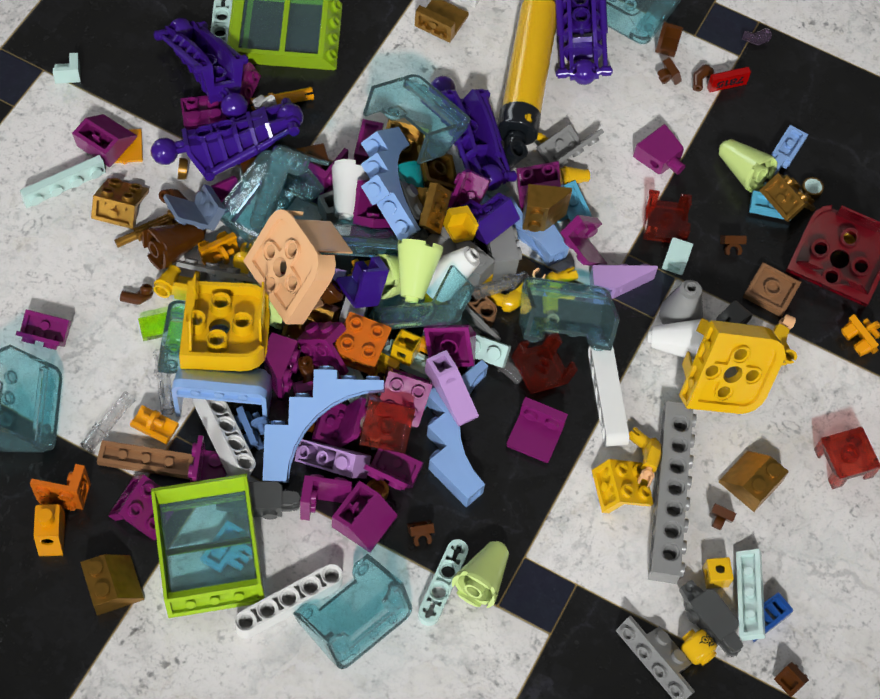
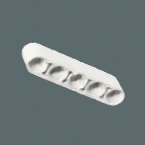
M589 345L588 358L603 444L605 447L628 445L629 430L613 345Z
M192 398L193 404L227 475L234 476L247 473L249 478L256 462L227 402Z
M328 564L240 611L234 621L236 633L243 639L252 638L338 591L342 586L343 572L341 568L336 564ZM328 575H335L338 579L330 582L326 580V577ZM308 586H313L317 590L314 593H307L304 589ZM290 597L295 599V603L286 605L283 600ZM265 609L274 611L273 615L269 617L263 616L261 613ZM243 621L252 622V626L249 628H242L240 624Z

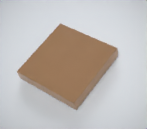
M763 262L744 293L743 298L782 318L801 282Z

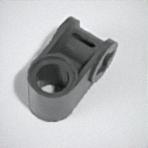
M735 300L718 315L716 321L747 324L753 314Z

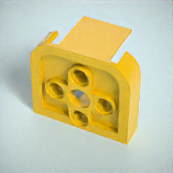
M194 274L193 281H188L179 352L181 369L249 371L259 367L265 361L268 347L270 312L268 294L264 290V282L259 287L249 283L198 281L197 275ZM220 324L229 328L227 333L220 329L210 331L213 326Z
M701 318L696 331L704 335L693 363L689 351H687L682 363L686 378L679 393L682 402L687 409L735 414H744L756 410L767 398L785 357L784 346L776 334L769 328L715 320L708 321L705 318ZM735 366L737 374L727 378L724 374L725 371Z

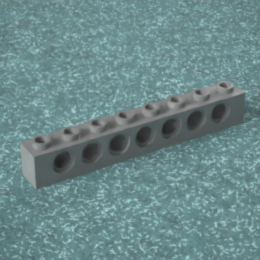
M667 401L662 412L660 435L662 454L657 470L648 580L676 584L680 576L683 577L685 572L682 554L685 555L687 541L683 540L684 533H687L689 519L685 518V512L690 507V497H687V490H690L692 476H688V473L693 465L694 456L690 455V448H693L695 443V434H692V427H695L697 414H693V409H687L683 403ZM674 426L681 427L683 431L676 430ZM673 447L680 448L681 452L675 451ZM671 467L677 468L680 473L673 472ZM669 488L677 490L678 494L671 493ZM667 510H673L677 515H670ZM665 531H671L675 537L667 536ZM663 553L671 554L673 559L665 558Z

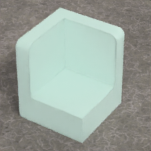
M69 53V63L55 64L53 68L55 84L81 82L78 53Z
M672 238L662 269L682 276L693 244Z

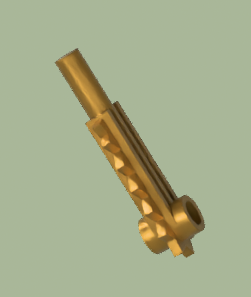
M168 210L167 214L133 228V232L114 241L117 248L137 239L142 241V232L149 227L178 222L174 219L175 217L172 212Z

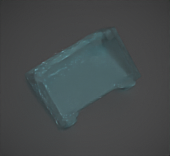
M366 554L354 564L352 571L354 581L318 609L314 603L309 602L293 612L296 621L339 669H345L352 665L402 624L412 612V604L403 582L369 554Z

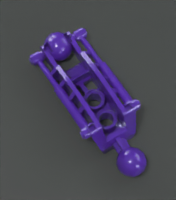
M555 0L560 68L556 70V77L558 79L570 77V81L574 80L580 85L591 84L595 79H599V75L611 76L613 69L611 66H608L606 34L608 33L606 0ZM592 33V36L584 37V34ZM572 34H580V37H573ZM602 55L603 66L599 68L598 58ZM564 56L569 61V69L565 68Z
M177 18L170 25L165 26V29L154 31V39L166 42L181 59V62L187 65L189 72L194 74L195 80L201 84L202 91L207 94L210 104L216 101L221 102L222 113L229 119L232 117L237 119L245 115L248 104L246 98L240 94L243 65L248 63L246 55H240L224 40L211 33L205 21L195 23L185 18Z
M443 75L436 77L430 85V93L437 101L434 111L440 115L441 122L446 124L448 134L452 135L453 144L458 148V155L462 159L465 170L470 169L491 179L487 191L497 190L506 182H515L517 180V173L510 170L501 143L502 138L489 102V90L472 89L464 99H460L456 92L455 83L450 77Z
M283 98L281 104L267 108L263 106L251 113L248 111L246 115L237 119L232 117L230 120L227 119L198 126L197 129L192 130L183 128L181 129L183 140L174 142L169 138H160L153 143L150 150L151 156L156 163L169 165L175 161L178 154L186 152L205 179L212 181L217 174L256 156L273 145L275 141L288 134L297 136L299 134V127L303 123L304 113L298 105L291 102L290 98Z

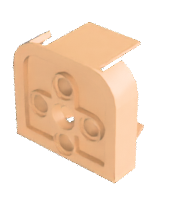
M280 209L270 216L243 261L260 287L262 282H264V290L268 294V299L284 323L304 324L312 310L324 305L320 298L335 274V255H320V253L352 254L353 252L331 221L295 219L294 216H303L304 212Z

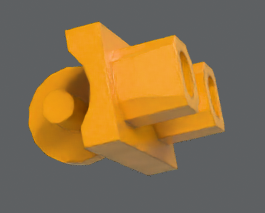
M223 231L216 236L217 240L213 242L206 240L199 242L198 250L202 264L206 265V262L217 263L221 260L225 265L229 264V257L240 250L236 234L234 232L228 234L226 231Z
M855 314L849 317V323L841 329V333L848 341L856 335L860 337L861 341L854 345V349L860 357L869 352L872 354L876 353L879 344L871 334L876 339L880 337V333L877 330L880 327V323L878 321L871 323L866 318L863 321L866 326L865 328Z
M143 405L140 407L135 418L130 422L131 427L165 444L169 442L179 426L177 422L161 415L159 411H153Z

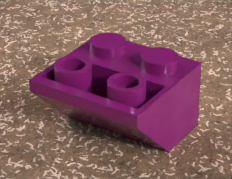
M208 96L180 98L183 123L186 130L197 129L198 126L227 120L226 116L222 113L221 102L216 101L210 104Z
M104 114L85 118L72 132L77 147L93 157L100 155L104 164L108 167H111L137 138L136 134Z
M559 161L517 168L519 203L522 212L528 184L564 187Z
M272 332L268 340L264 368L271 375L272 387L277 397L283 399L285 392L289 393L292 387L293 380L291 378L293 373L297 374L299 370L298 359L301 351L298 350L297 340Z
M359 481L332 516V528L371 553L398 515L378 492Z

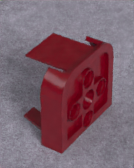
M832 205L821 207L810 218L786 272L866 307L880 280V222L845 206H841L839 210L832 209ZM851 234L855 242L853 244L846 243L844 235ZM822 245L825 247L826 252L822 255L817 254L814 247ZM835 251L845 252L849 259L848 265L844 268L834 267L830 262L831 254ZM855 263H863L866 267L865 272L856 271ZM833 273L837 278L836 282L829 283L825 275Z

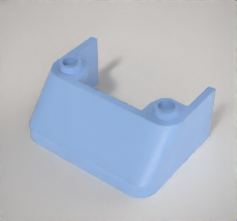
M179 366L171 390L176 416L181 417L183 398L262 405V416H267L269 419L272 381L271 375L266 370L181 369Z

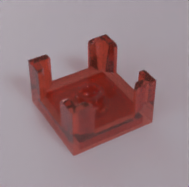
M649 190L645 202L643 239L671 243L672 238L687 241L691 223H688V212L692 203V195L681 194L677 203L658 200L660 191Z
M558 333L548 335L543 344L527 348L530 343L529 340L519 343L511 358L531 394L568 384L578 370L573 361L565 368L556 351L562 344Z
M368 393L365 418L359 435V445L405 454L415 413L414 403L402 401V404L383 401L380 400V396Z
M862 426L823 437L814 448L817 457L821 458L824 454L829 463L832 474L828 481L832 489L842 487L848 479L864 475V480L873 478L880 469L878 458Z

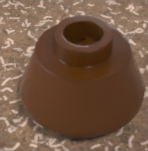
M332 278L320 299L324 304L331 305L342 301L344 293Z

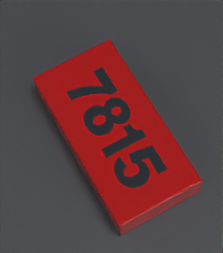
M743 67L711 74L707 89L710 93L746 85L751 71L749 67Z

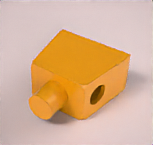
M59 504L36 505L34 541L38 555L63 556L65 511ZM47 539L53 540L52 543H44Z

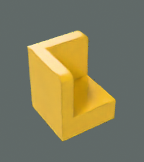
M468 205L449 208L443 222V226L454 243L473 240L479 226Z
M195 271L194 274L197 275V280L200 281V271ZM179 275L178 281L174 282L172 286L174 299L186 301L188 281H193V278Z

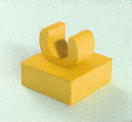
M381 353L375 376L379 372L385 374L387 367L399 370L400 362Z

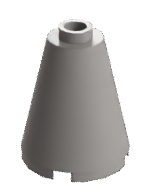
M694 280L682 282L662 302L659 312L662 324L703 318L702 288L698 282Z

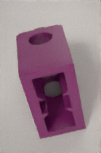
M665 124L636 145L633 157L657 174H662L670 168L678 175L685 168V165L680 161L684 148Z

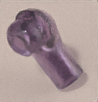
M768 28L756 33L745 30L742 40L755 45H761L771 39L772 32Z

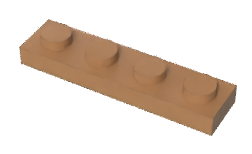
M102 440L97 464L189 479V465L193 464L194 457H192V454Z

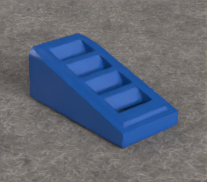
M779 592L764 602V618L768 624L765 626V634L788 618L793 612L792 607ZM768 609L776 619L773 620L765 610Z

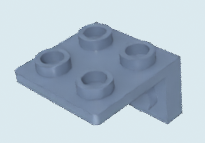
M206 184L197 193L194 202L165 194L163 197L168 209L175 217L174 219L178 223L194 225L201 230L209 229L214 231L226 210L213 188Z

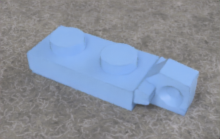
M789 125L771 154L778 163L774 176L780 171L781 167L787 169L807 139V133Z

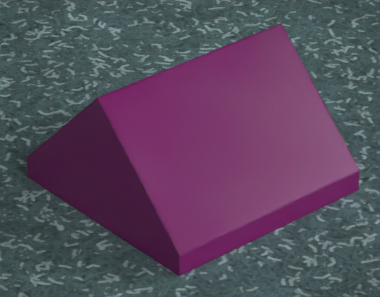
M470 325L424 326L428 358L447 350L457 367L475 366L476 332Z

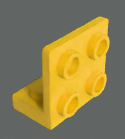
M608 459L592 470L602 513H611L624 504L648 507L654 504L650 487H647L648 481L642 479L640 484L637 482L643 470L641 469V462Z

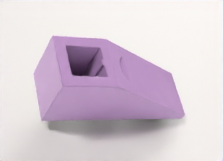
M649 264L592 265L589 275L591 299H614L653 280L658 266H650Z
M442 351L426 359L425 373L458 427L478 418L479 415L458 367L448 351Z
M302 439L297 447L294 461L350 478H366L368 471L364 469L365 464H370L371 455Z

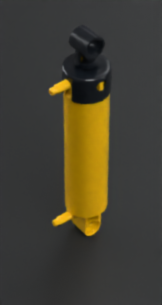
M524 0L521 4L502 108L500 109L497 123L501 138L505 142L503 149L509 167L515 166L527 157L528 149L526 145L534 143L535 140L542 143L548 139L546 135L539 132L556 31L554 0Z

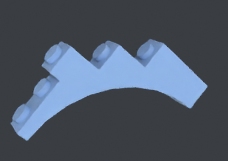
M394 127L376 131L361 142L370 157L361 164L370 179L361 187L371 204H377L398 240L402 241V239H408L421 229L405 200L398 175L399 155L410 144L401 129Z
M485 194L481 204L489 200L487 194ZM510 196L509 198H511L520 216V220L512 225L513 228L516 227L518 239L534 250L547 266L566 259L569 247L564 243V239L553 224L545 231L532 232L523 230V213L513 197Z
M483 360L475 364V366L468 367L465 374L462 375L469 395L487 374L488 365ZM432 386L426 405L437 416L431 419L427 425V437L439 449L434 451L429 457L428 469L465 507H468L483 494L485 484L475 473L465 455L461 441L460 426L458 427L438 392Z
M320 366V369H314L313 397H309L308 393H296L295 397H289L288 425H285V421L279 420L271 421V424H265L263 481L289 483L291 465L297 447L316 420L332 407L348 399L365 394L385 393L384 380H380L379 376H366V380H359L357 376L345 375L343 379H339V372L334 370L333 366Z

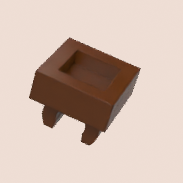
M668 57L663 60L664 69L657 72L661 83L665 84L672 80L674 85L682 82L680 72L671 58Z
M720 236V244H727L724 248L725 255H730L731 247L736 248V255L742 254V247L739 244H746L747 236Z
M715 503L710 511V514L716 516L712 527L721 530L724 522L732 523L737 513Z
M431 520L407 523L408 533L411 537L413 536L415 546H419L418 539L421 536H426L427 544L432 543L430 533H435Z
M793 662L788 664L774 678L790 697L796 694L809 681L808 676L803 674L798 669V665Z

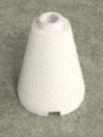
M352 159L336 160L332 165L335 217L339 218L338 220L342 223H351L353 221L357 181L370 180L363 167L357 165L356 160Z
M466 246L442 255L426 293L438 302L450 300L480 264V256L477 250Z
M701 319L653 326V330L648 331V343H651L654 349L685 358L687 351H689L691 360L694 361L704 335L696 331Z

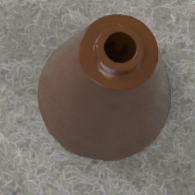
M180 223L149 227L142 232V244L144 248L148 247L150 254L147 257L153 266L158 270L167 269L196 247L199 242H202L205 238L206 230L198 229L194 225H182Z

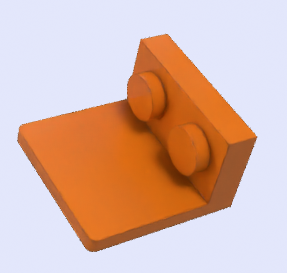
M349 312L344 323L346 330L337 339L334 347L346 366L375 376L378 370V360L391 333V327Z
M75 464L73 472L70 471L68 474L67 485L31 479L30 486L36 500L40 504H59L66 510L75 511L76 509H84L91 483L85 466Z

